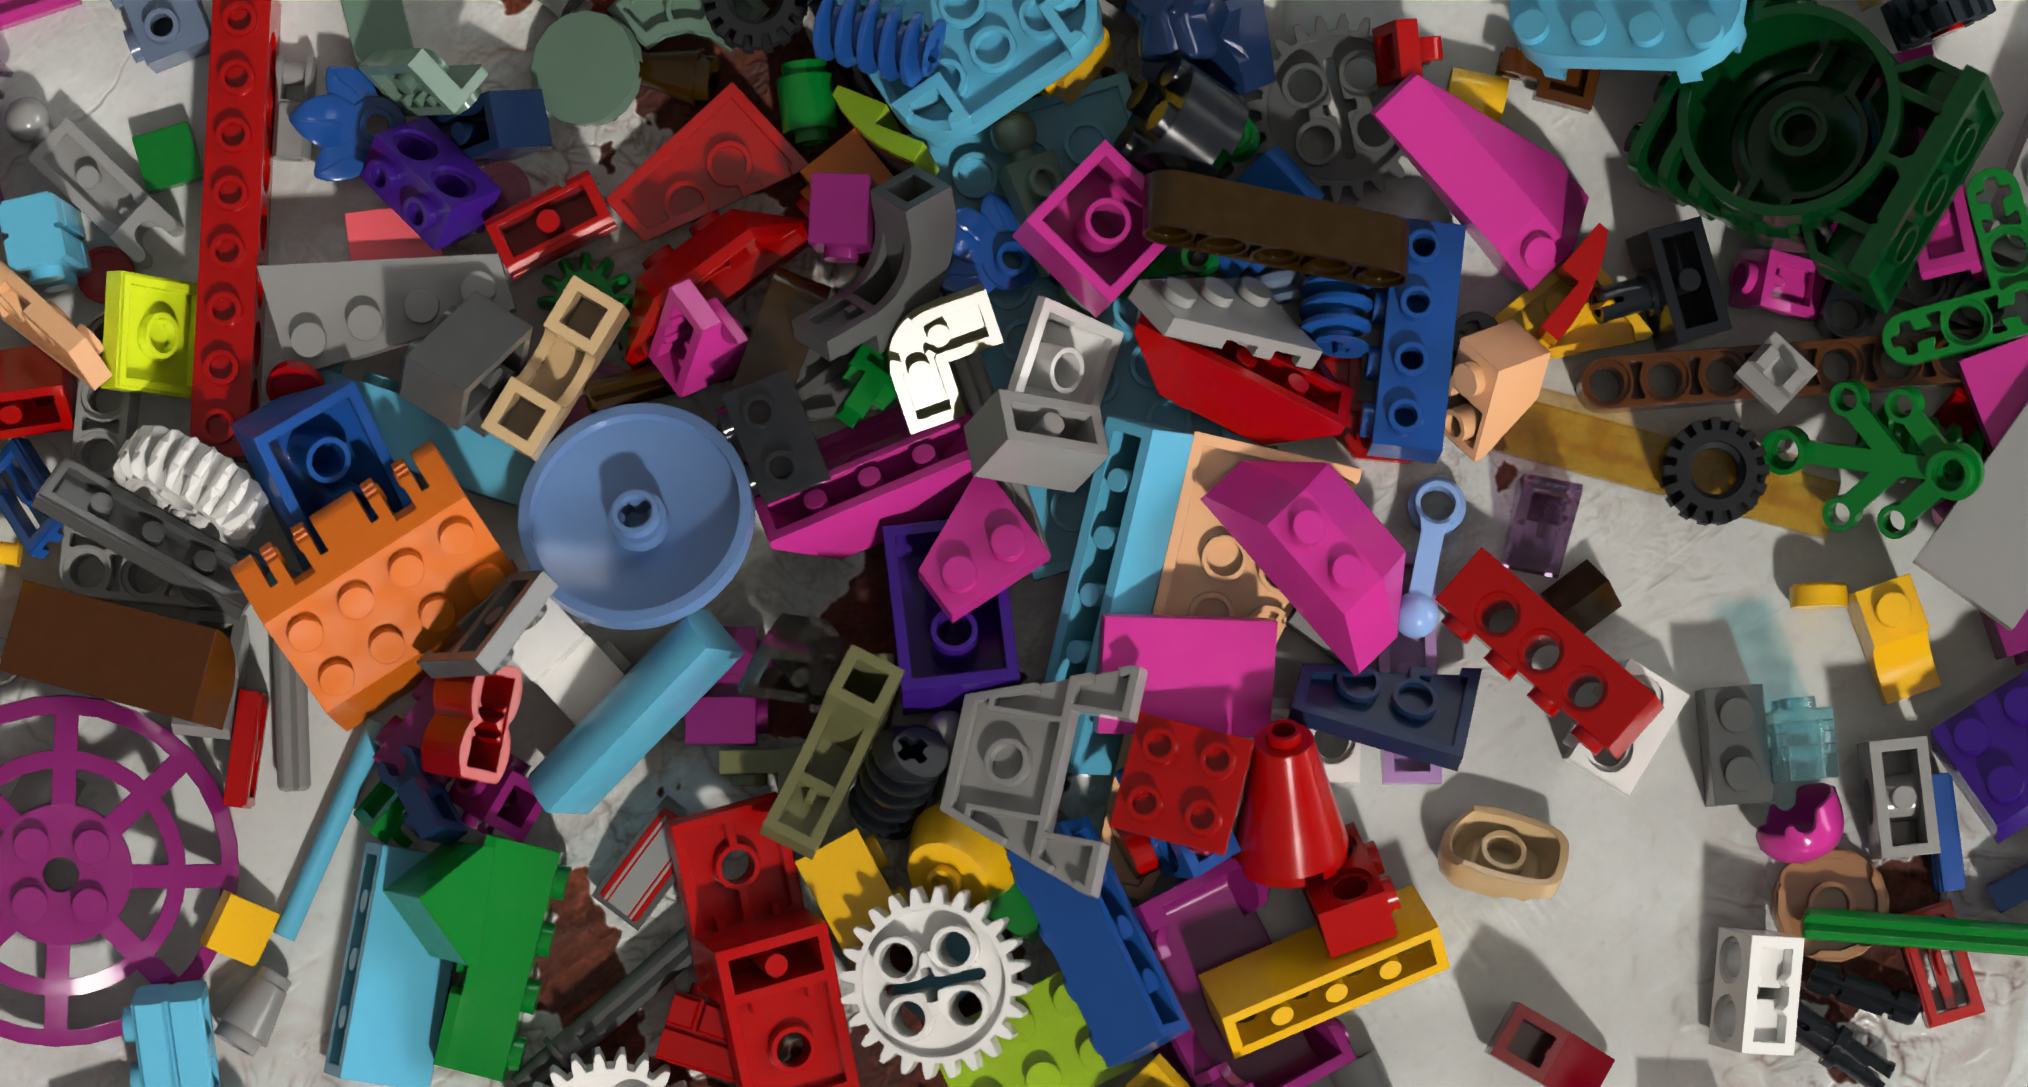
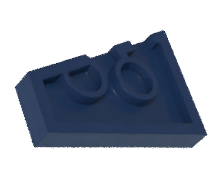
M1303 663L1297 677L1287 719L1302 724L1309 729L1458 771L1465 751L1482 668H1462L1459 675L1432 674L1431 667L1410 666L1407 673H1379L1372 665H1368L1360 674L1354 676L1344 664Z

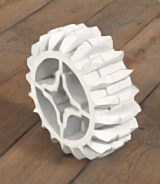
M142 425L129 440L125 441L117 454L119 458L113 466L115 472L113 477L119 486L237 551L241 547H246L251 537L256 536L264 523L263 517L269 509L267 505L269 500L265 492L262 491L263 489L259 482L251 479L247 470L239 468L234 464L233 458L225 457L217 452L215 447L203 444L197 437H188L178 429L169 430L162 425Z

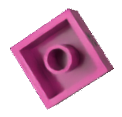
M1106 139L1012 235L1095 318L1167 246L1148 241L1143 237L1145 177Z

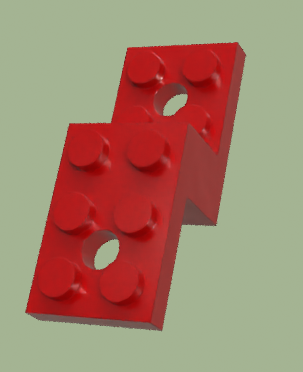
M771 792L665 821L698 985L703 993L720 1005L736 1086L860 1087L844 1005L840 999L842 996L827 922L804 906L794 851L759 834L762 824L779 793ZM744 850L748 856V867L745 873L737 879H725L722 874L724 858L731 851ZM789 1033H801L804 1045L800 1055L789 1062L780 1061L777 1056V1046L780 1040Z

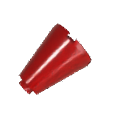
M1275 720L1261 728L1254 737L1255 745L1233 831L1241 851L1233 855L1232 858L1234 863L1237 860L1242 866V874L1250 881L1271 888L1295 889L1306 887L1305 878L1323 873L1324 881L1334 876L1346 863L1349 852V838L1313 733L1306 726L1293 720Z

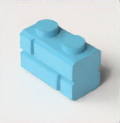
M48 191L2 201L0 204V226L2 233L8 236L4 240L8 266L29 278L30 284L43 285V290L46 293L60 292L77 287V277L88 276V273L92 271L88 245L81 242L86 237L81 211Z
M207 981L176 982L173 985L169 983L152 984L136 988L130 1007H123L122 1010L124 1039L126 1042L136 1043L138 1062H131L130 1064L131 1087H221Z

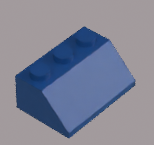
M352 379L279 396L230 424L303 572L312 566L305 554L295 544L290 528L303 522L324 554L328 549L314 528L309 516L351 489L362 502L373 522L379 518L360 488L359 484L372 478L375 483H378L386 494L387 502L394 514L413 503L406 490L401 488L393 475L391 464L394 461L355 381Z

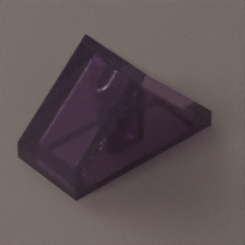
M1527 473L1517 479L1501 564L1510 570L1558 579L1581 499L1583 484Z

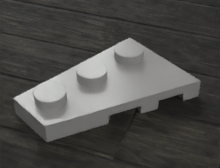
M1253 277L1139 279L1128 297L1146 318L1167 337L1219 349L1223 347L1226 340H1230L1247 347L1252 356L1270 360L1276 351L1287 353L1292 356L1291 360L1295 366L1311 370L1323 353L1318 345L1271 298V290L1264 283Z

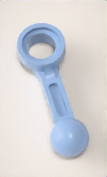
M1432 477L1421 481L1414 487L1407 502L1408 519L1412 526L1420 533L1408 593L1401 596L1398 631L1409 638L1425 637L1438 624L1439 609L1432 599V593L1444 536L1453 533L1460 526L1466 512V500L1462 490L1454 482L1441 477ZM1432 491L1445 493L1453 502V513L1443 520L1429 518L1421 508L1422 497Z

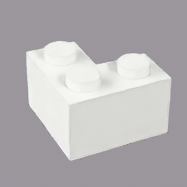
M549 598L545 603L547 605L545 615L536 625L523 632L512 647L514 654L511 659L577 725L626 675L624 671L632 663L609 639L600 646L585 630L591 623L571 615Z

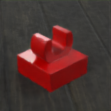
M1417 18L1395 19L1372 29L1378 87L1398 86L1411 72L1423 77L1422 66L1430 65L1431 61L1443 60L1441 36L1419 37Z

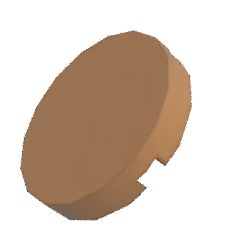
M1835 847L1830 853L1818 859L1800 864L1788 863L1781 869L1771 892V915L1778 932L1802 937L1800 925L1804 909L1813 907L1889 913V893L1881 873L1863 856L1845 847ZM1805 939L1803 956L1814 961L1844 962L1864 954L1873 944Z

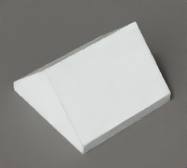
M1038 295L1007 390L1101 406L1124 332L1050 298Z

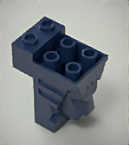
M1127 0L1126 11L1130 13L1131 18L1138 25V56L1144 62L1141 68L1142 75L1151 84L1163 73L1166 66L1176 56L1183 57L1237 95L1248 94L1276 81L1264 0Z

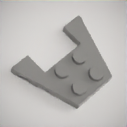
M1130 665L1119 667L1118 671L1096 675L1090 672L1072 675L1067 680L1039 684L1032 682L965 694L939 810L1014 852L1089 897L1099 899L1110 845L1100 841L1055 834V823L1079 715L1084 714L1137 723L1148 671L1140 666Z

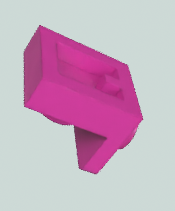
M1772 248L1740 250L1737 253L1736 262L1729 275V286L1731 289L1728 305L1737 309L1757 308L1803 322L1817 321L1825 277L1819 274L1810 259Z

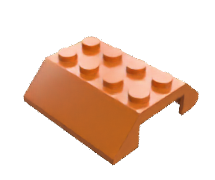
M431 439L410 452L413 461L429 485L426 489L423 490L403 458L391 464L395 479L401 488L406 490L413 502L394 514L387 502V496L380 485L375 483L372 478H369L359 485L379 518L373 522L352 489L309 516L314 528L328 549L324 554L303 522L290 528L295 544L305 554L312 566L294 578L282 552L278 547H274L271 542L260 547L259 551L278 582L274 586L253 554H249L230 566L233 576L266 630L326 714L346 732L414 690L427 675L416 663L429 648L434 653L447 652L465 635L457 623L474 607L482 603L490 592L511 573L521 572L513 559L508 558L462 490L452 469Z

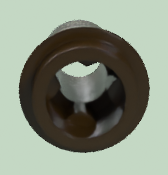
M704 48L658 52L641 51L643 62L639 61V77H642L640 86L650 88L695 106L700 101L710 102L715 98L720 79V60L718 56L707 55Z

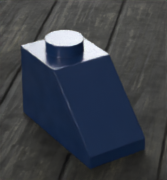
M542 89L487 91L480 94L476 102L461 114L426 115L478 167L516 160L553 146Z

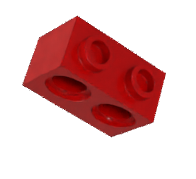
M1354 822L1345 825L1349 838V852L1346 863L1334 876L1324 881L1323 873L1305 878L1306 887H1301L1330 958L1398 935L1391 913L1401 909L1395 887L1389 875L1382 878L1378 877L1385 874V870L1375 842L1363 843Z

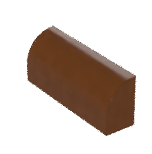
M24 580L1 658L0 671L222 730L234 689L236 665L231 642L220 630Z

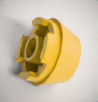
M940 799L933 806L921 812L913 824L907 865L908 876L913 888L917 886L924 888L929 901H931L935 887L939 885H947L950 902H953L960 891L970 890L971 899L969 907L974 909L980 903L986 900L991 901L1004 894L1014 885L1013 868L1006 855L1010 850L939 810L942 800Z

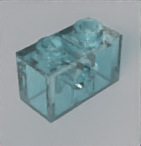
M1815 696L1771 701V712L1765 714L1772 784L1839 777L1833 706L1816 707Z

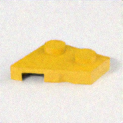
M1565 261L1548 274L1532 291L1527 290L1493 317L1497 324L1514 319L1551 351L1549 360L1644 342L1654 334L1638 313L1611 320L1602 325L1598 324L1591 311L1612 305L1614 302L1609 300L1590 306L1588 297L1584 307L1560 341L1553 348L1535 332L1572 290L1570 286L1555 274ZM1601 267L1594 287L1614 284Z

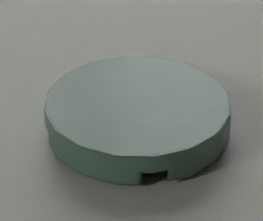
M588 10L565 14L547 27L535 46L530 67L533 89H542L546 111L559 121L581 127L609 124L627 111L639 92L642 77H639V61L643 62L641 47L632 31L612 16Z

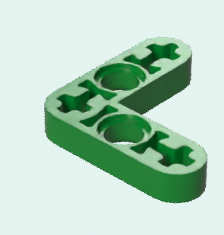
M1998 167L1986 168L1978 172L1970 180L1967 189V203L1990 289L1904 311L1893 316L1885 324L1882 333L1883 349L1893 362L1903 366H1915L2028 336V324H2023L2020 316L2001 319L2000 322L2006 331L1994 334L1993 315L1985 303V300L1997 298V310L2013 306L2016 300L2015 294L2019 292H2025L2028 298V215L2020 186L2016 178L2009 171ZM1995 179L1998 188L2008 187L2011 195L2004 197L2002 200L2005 219L2013 214H2017L2020 224H2003L1985 233L1982 222L1994 223L1995 219L1990 204L1988 202L1979 203L1976 195L1984 192L1985 181ZM2004 235L2018 237L2026 247L2024 261L2014 268L1999 266L1991 254L1993 243ZM1961 307L1976 309L1984 320L1982 332L1972 340L1957 338L1949 328L1950 316ZM1936 313L1940 314V332L1948 344L1947 347L1935 349V337L1918 342V353L1914 355H1907L1904 347L1893 346L1891 339L1899 336V325L1910 323L1913 331L1932 328V324L1927 316Z

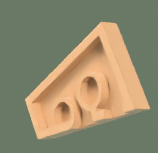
M0 260V317L2 320L95 391L112 376L99 357V354L105 350L102 343L85 325L80 323L75 328L69 317L58 305L51 300L46 302L25 280L20 278Z

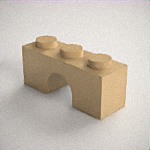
M573 275L543 324L545 330L534 354L517 377L511 376L482 423L481 428L504 444L537 462L545 448L555 438L585 386L629 317L630 313L626 307Z

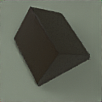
M1588 559L1540 593L1549 605L1582 633H1586L1622 606L1610 581Z

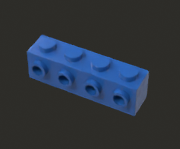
M1404 218L1409 221L1410 225L1408 281L1401 286L1374 290L1372 300L1374 306L1370 322L1380 325L1378 346L1369 347L1364 380L1374 381L1372 403H1362L1358 437L1368 438L1366 454L1368 456L1436 464L1443 451L1466 225Z
M1089 816L1060 821L1055 824V834L1101 842ZM1009 851L1006 853L1013 868L1014 882L1019 891L1027 897L1038 920L1040 937L1045 945L1052 950L1064 975L1065 989L1071 999L1078 1004L1089 1028L1091 1044L1096 1052L1103 1057L1107 1067L1137 1060L1191 1030L1109 857L1098 899L1077 891L1014 852Z

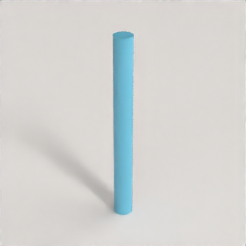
M370 718L366 721L273 931L284 938L292 941L296 940L375 760L372 757L380 748L374 740L385 726L384 724Z

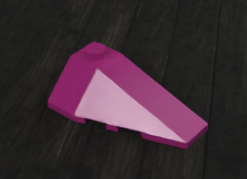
M1411 72L1370 111L1459 223L1466 225L1468 234L1502 275L1532 291L1573 252L1589 197L1556 156L1414 72Z

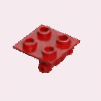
M1139 712L1109 827L1186 846L1188 851L1210 856V853L1225 856L1255 740Z

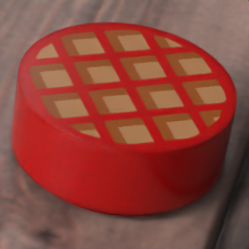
M1112 828L1118 849L1127 866L1138 880L1158 870L1159 861L1147 836Z

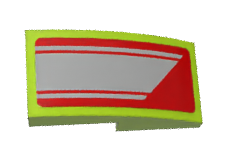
M837 85L832 95L850 127L856 129L883 163L899 174L916 165L934 176L937 175L939 167L925 143L901 134L902 130L887 104Z

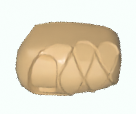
M1473 805L1445 830L1438 848L1439 871L1451 884L1488 897H1510L1521 901L1550 899L1556 895L1568 863L1569 842L1566 836L1557 828L1537 819L1502 808Z

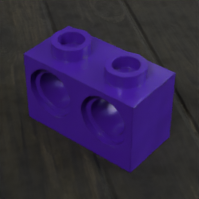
M427 116L376 133L359 176L434 251L483 233L486 229L483 221L490 218L501 192V188Z

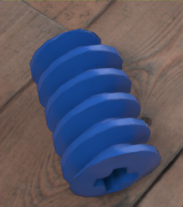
M822 0L813 28V48L815 55L820 60L829 61L836 57L837 63L842 67L849 68L858 64L859 70L868 75L874 74L879 70L880 76L890 82L897 80L901 76L902 83L909 88H915L924 82L928 75L934 71L945 41V19L938 18L930 31L926 32L924 31L925 16L922 12H915L907 25L902 24L903 8L900 5L892 6L884 19L881 18L880 0H870L864 12L859 11L860 0H844L842 5L838 4V0Z
M1304 274L1306 279L1303 281L1301 295L1304 301L1301 302L1299 308V316L1302 322L1298 326L1323 351L1322 355L1349 359L1368 355L1370 345L1356 337L1369 334L1372 323L1368 319L1357 315H1365L1372 312L1374 302L1369 297L1361 294L1369 293L1375 287Z

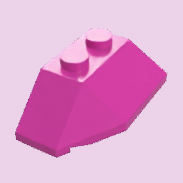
M899 405L856 423L853 429L846 427L818 439L817 443L827 465L831 480L768 505H764L760 494L754 497L755 509L771 548L842 560L882 543V526L935 521L949 515L973 478L964 426L972 418L969 410H965L966 416L911 435Z
M1243 460L1200 499L1354 676L1360 674L1397 638L1406 551L1330 463Z

